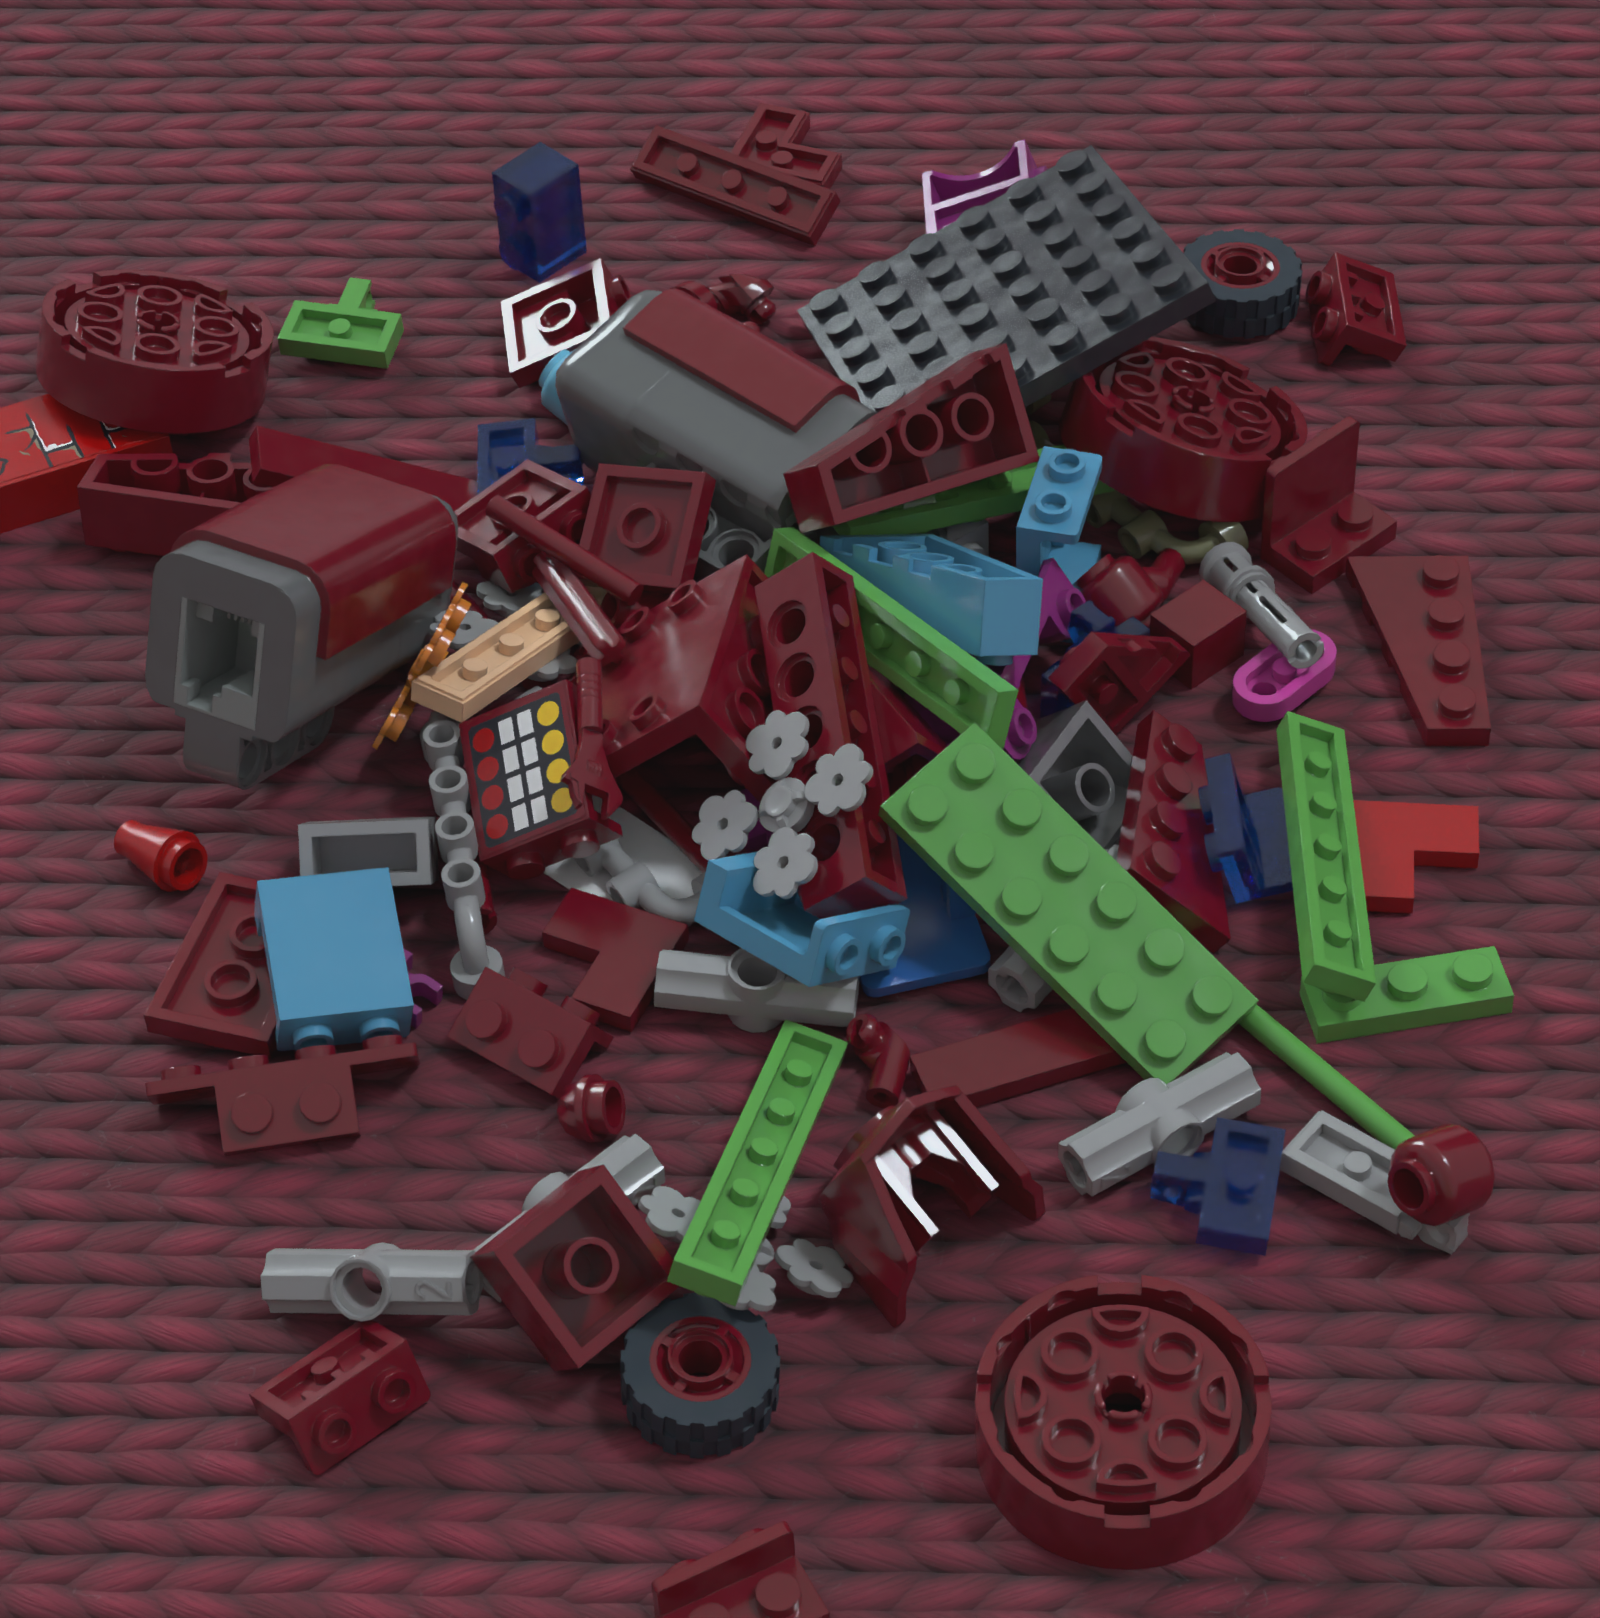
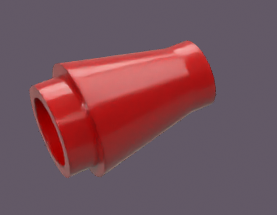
M129 820L120 826L114 838L115 851L131 861L164 891L189 890L201 880L206 871L208 863L207 851L200 844L198 837L192 832L146 825L136 820Z

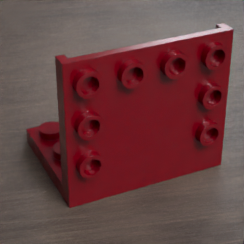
M747 554L699 582L695 580L684 582L672 592L666 601L652 609L648 607L637 609L617 628L626 641V646L622 650L625 658L618 665L610 662L602 667L603 747L614 778L696 734L726 766L731 778L739 785L745 786L759 803L766 791L778 781L770 778L766 773L756 774L749 768V760L752 754L746 748V739L749 733L755 727L765 725L767 717L773 712L770 687L765 678V668L767 665L763 639L757 625L759 613L755 594V586L768 579V577ZM582 644L574 654L577 660L591 657ZM576 671L571 673V676L568 680L575 685Z

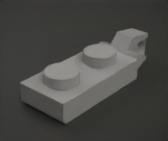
M1318 1111L1280 1153L1279 1170L1395 1234L1399 1233L1402 1237L1411 1240L1418 1234L1423 1242L1450 1254H1453L1468 1235L1467 1228L1470 1213L1440 1226L1421 1224L1401 1211L1390 1195L1387 1182L1391 1155L1395 1150L1324 1111Z

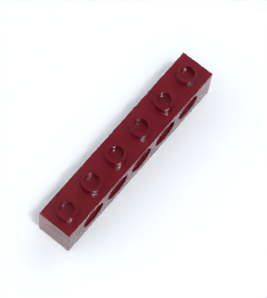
M811 552L755 586V594L759 613L757 625L762 635L767 665L765 668V678L770 687L773 711L780 710L786 715L792 712H801L809 720V730L804 737L809 743L808 752L794 764L792 771L785 778H797L806 786L808 780L817 774L816 763L819 758L825 754H832L834 756L837 750L845 744H855L863 751L864 761L873 767L872 778L865 784L866 797L860 807L850 812L840 808L836 815L826 817L819 812L818 805H815L810 821L802 830L797 832L798 835L807 833L814 839L815 847L811 854L818 861V869L815 876L809 882L798 886L799 898L803 904L804 911L823 919L891 904H899L907 899L897 834L878 816L880 805L890 797L853 576Z

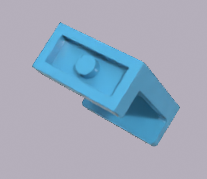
M1043 447L1016 526V568L1037 576L1043 560L1054 558L1073 585L1085 572L1101 560V545L1079 542L1102 470L1101 455L1072 449ZM1078 635L1072 639L1063 640L1061 642L1075 644Z
M758 851L708 860L694 921L797 981L812 987L896 968L897 960L905 946V930L910 915V910L903 905L891 904L820 919L804 911L798 889L788 899H782L776 894L764 897L755 891L753 879L759 869L754 865V857Z
M389 867L257 881L254 915L258 936H263L276 1014L275 1039L277 1050L296 1051L317 1045L360 1043L363 1040L384 1035L407 1037L410 1033L414 1003Z

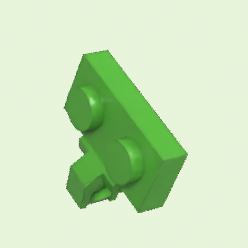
M350 277L338 304L294 301L277 338L281 355L388 369L404 331L402 316L398 313L374 309L375 300H372L371 280Z

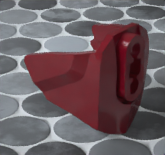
M957 1085L908 1097L896 1106L891 1105L871 1118L851 1137L833 1166L838 1172L818 1199L819 1205L830 1222L834 1248L858 1283L894 1328L906 1320L907 1291L916 1271L917 1258L920 1256L919 1251L939 1232L936 1225L913 1199L912 1177L915 1176L943 1186L969 1219L976 1215L994 1195L1032 1221L1039 1219L1046 1212L1043 1187L1032 1179L1030 1170Z

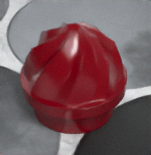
M597 1074L584 1075L578 1082L566 1085L561 1098L557 1101L559 1122L565 1132L589 1143L602 1142L607 1135L618 1134L623 1128L626 1114L625 1098L619 1083L615 1080H604Z

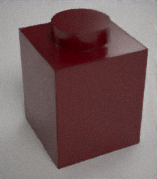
M1203 579L1150 614L1149 636L1173 638L1191 654L1172 676L1192 690L1244 655L1247 610Z

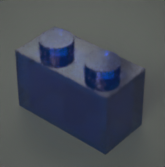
M539 142L492 172L495 196L494 208L497 213L500 239L499 251L502 260L509 267L519 270L540 283L587 252L579 165Z

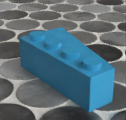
M933 534L820 536L819 546L961 649L975 655V659L982 664L1006 666L1013 664V656L1038 655L1042 578Z

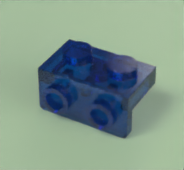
M1230 753L1205 759L1208 785L1198 787V794L1206 824H1214L1215 832L1204 835L1206 851L1213 873L1224 870L1236 904L1293 891L1283 789L1276 787L1245 795Z

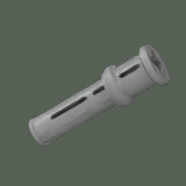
M1224 542L1214 546L1206 553L1199 569L1201 581L1204 579L1247 610L1246 618H1249L1263 635L1288 659V662L1293 667L1304 669L1312 666L1319 660L1324 650V643L1320 640L1322 638L1312 631L1296 615L1292 608L1275 593L1274 579L1264 568L1252 565L1251 556L1242 545L1235 542ZM1225 559H1228L1234 565L1232 567L1233 571L1223 562Z

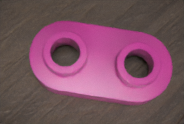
M1312 630L1322 638L1320 640L1324 643V650L1315 664L1304 669L1293 667L1288 662V659L1271 643L1236 671L1233 678L1232 702L1235 709L1242 716L1260 722L1275 721L1283 718L1287 711H1293L1333 678L1337 649L1332 639L1322 632Z

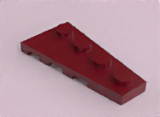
M1468 555L1347 557L1346 577L1351 587L1357 588L1362 598L1361 609L1369 626L1374 625L1382 641L1381 652L1388 667H1394L1400 679V692L1425 746H1489L1491 724Z
M1153 710L1137 724L1116 861L1192 936L1214 954L1229 942L1231 937L1202 744L1197 742L1191 732L1184 726L1171 723Z

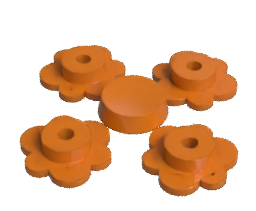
M462 581L432 638L425 645L424 649H421L407 675L408 678L405 686L371 746L376 750L384 736L396 742L412 714L413 708L416 705V702L411 700L412 681L432 667H438L440 662L448 655L447 649L472 604L461 598L468 586L467 583Z

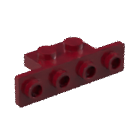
M401 1035L377 1036L363 1040V1050L336 1054L334 1045H317L296 1050V1060L269 1064L267 1055L244 1056L229 1060L228 1070L205 1074L201 1073V1066L199 1065L171 1067L160 1071L161 1080L145 1083L147 1098L153 1105L216 1096L223 1153L225 1156L361 1136L353 1076L419 1066V1053L416 1043L403 1044Z

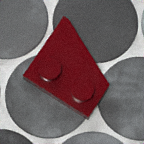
M1091 631L1078 646L1071 648L1063 656L1059 667L1048 679L1072 706L1087 700L1112 732L1117 735L1191 654L1170 637Z

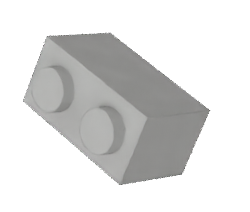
M436 816L310 821L299 824L300 876L389 867L392 886L433 884L439 880L438 847L435 831Z

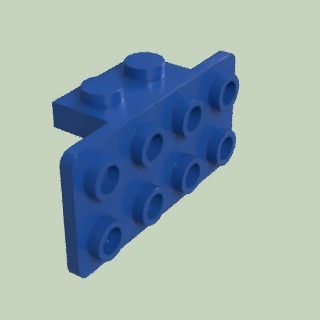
M897 834L907 899L899 904L908 908L910 915L905 930V946L897 960L896 968L860 976L859 981L863 992L867 996L875 998L986 973L991 966L990 952L976 918V912Z

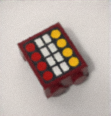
M567 679L459 724L480 862L507 875L511 879H532L543 874L546 869L545 867L568 858H583L593 855L599 851L600 845L623 837L622 828L619 823L610 818L606 820L600 819L601 813L594 810L591 794L584 792L583 805L577 810L574 809L568 785L560 781L561 775L573 763L578 746L577 686Z

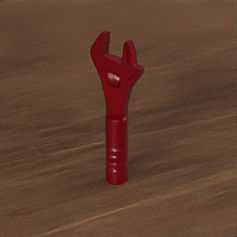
M585 657L576 662L578 746L573 763L561 775L560 781L568 785L570 798L576 810L583 805L584 792L602 798L600 819L606 820L621 805L623 796L610 771L603 747L601 661L593 657Z

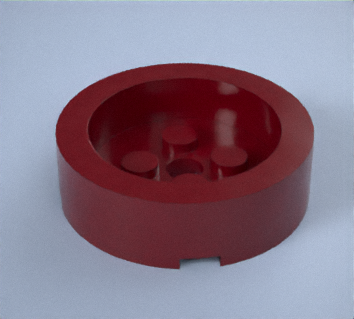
M122 269L93 272V281L91 283L76 286L75 282L67 279L55 285L44 297L38 340L36 375L42 387L54 399L82 415L104 423L157 433L183 434L220 430L250 419L262 408L265 401L273 344V326L266 314L252 302L247 303L242 308L227 300L228 289L204 280L151 270Z
M1157 337L1147 339L1074 380L1059 421V433L1066 449L1102 456V470L1098 479L1101 482L1153 508L1183 517L1213 522H1243L1263 517L1267 469L1278 458L1287 456L1303 446L1307 439L1308 429L1300 409L1280 388L1274 386L1269 388L1267 392L1246 379L1250 368L1213 351Z
M1098 1275L1081 1277L1063 1282L1031 1297L1002 1322L988 1342L977 1371L975 1395V1446L980 1476L993 1503L1006 1520L1021 1534L1047 1551L1067 1560L1105 1569H1147L1168 1565L1206 1550L1229 1534L1251 1509L1261 1490L1268 1462L1272 1418L1269 1372L1266 1362L1249 1332L1233 1315L1209 1297L1179 1283L1153 1276L1141 1275V1283H1098ZM1114 1393H1131L1141 1400L1142 1409L1140 1413L1137 1410L1118 1412L1113 1409L1107 1413L1104 1400Z

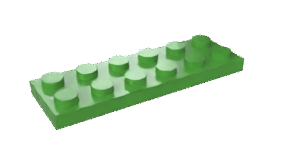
M976 723L971 725L880 805L878 816L1144 1080L1159 1078L1165 1084H1168L1183 1076L1240 1023L1258 1003L1259 1000Z

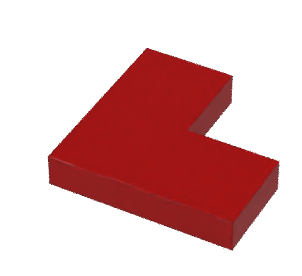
M1353 800L1367 911L1413 914L1414 866L1478 869V806Z

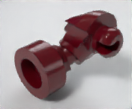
M729 274L728 276L718 277L722 283L708 287L695 281H685L670 288L682 290L728 316L740 313L742 316L746 315L748 320L756 323L758 327L766 323L776 312L775 304L767 298L773 291L774 286L766 279L747 274Z

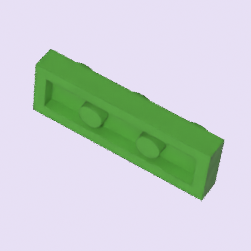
M1495 946L1374 965L1376 985L1365 1002L1337 993L1324 992L1315 986L1303 983L1301 976L1300 996L1317 1044L1512 1013L1514 993Z

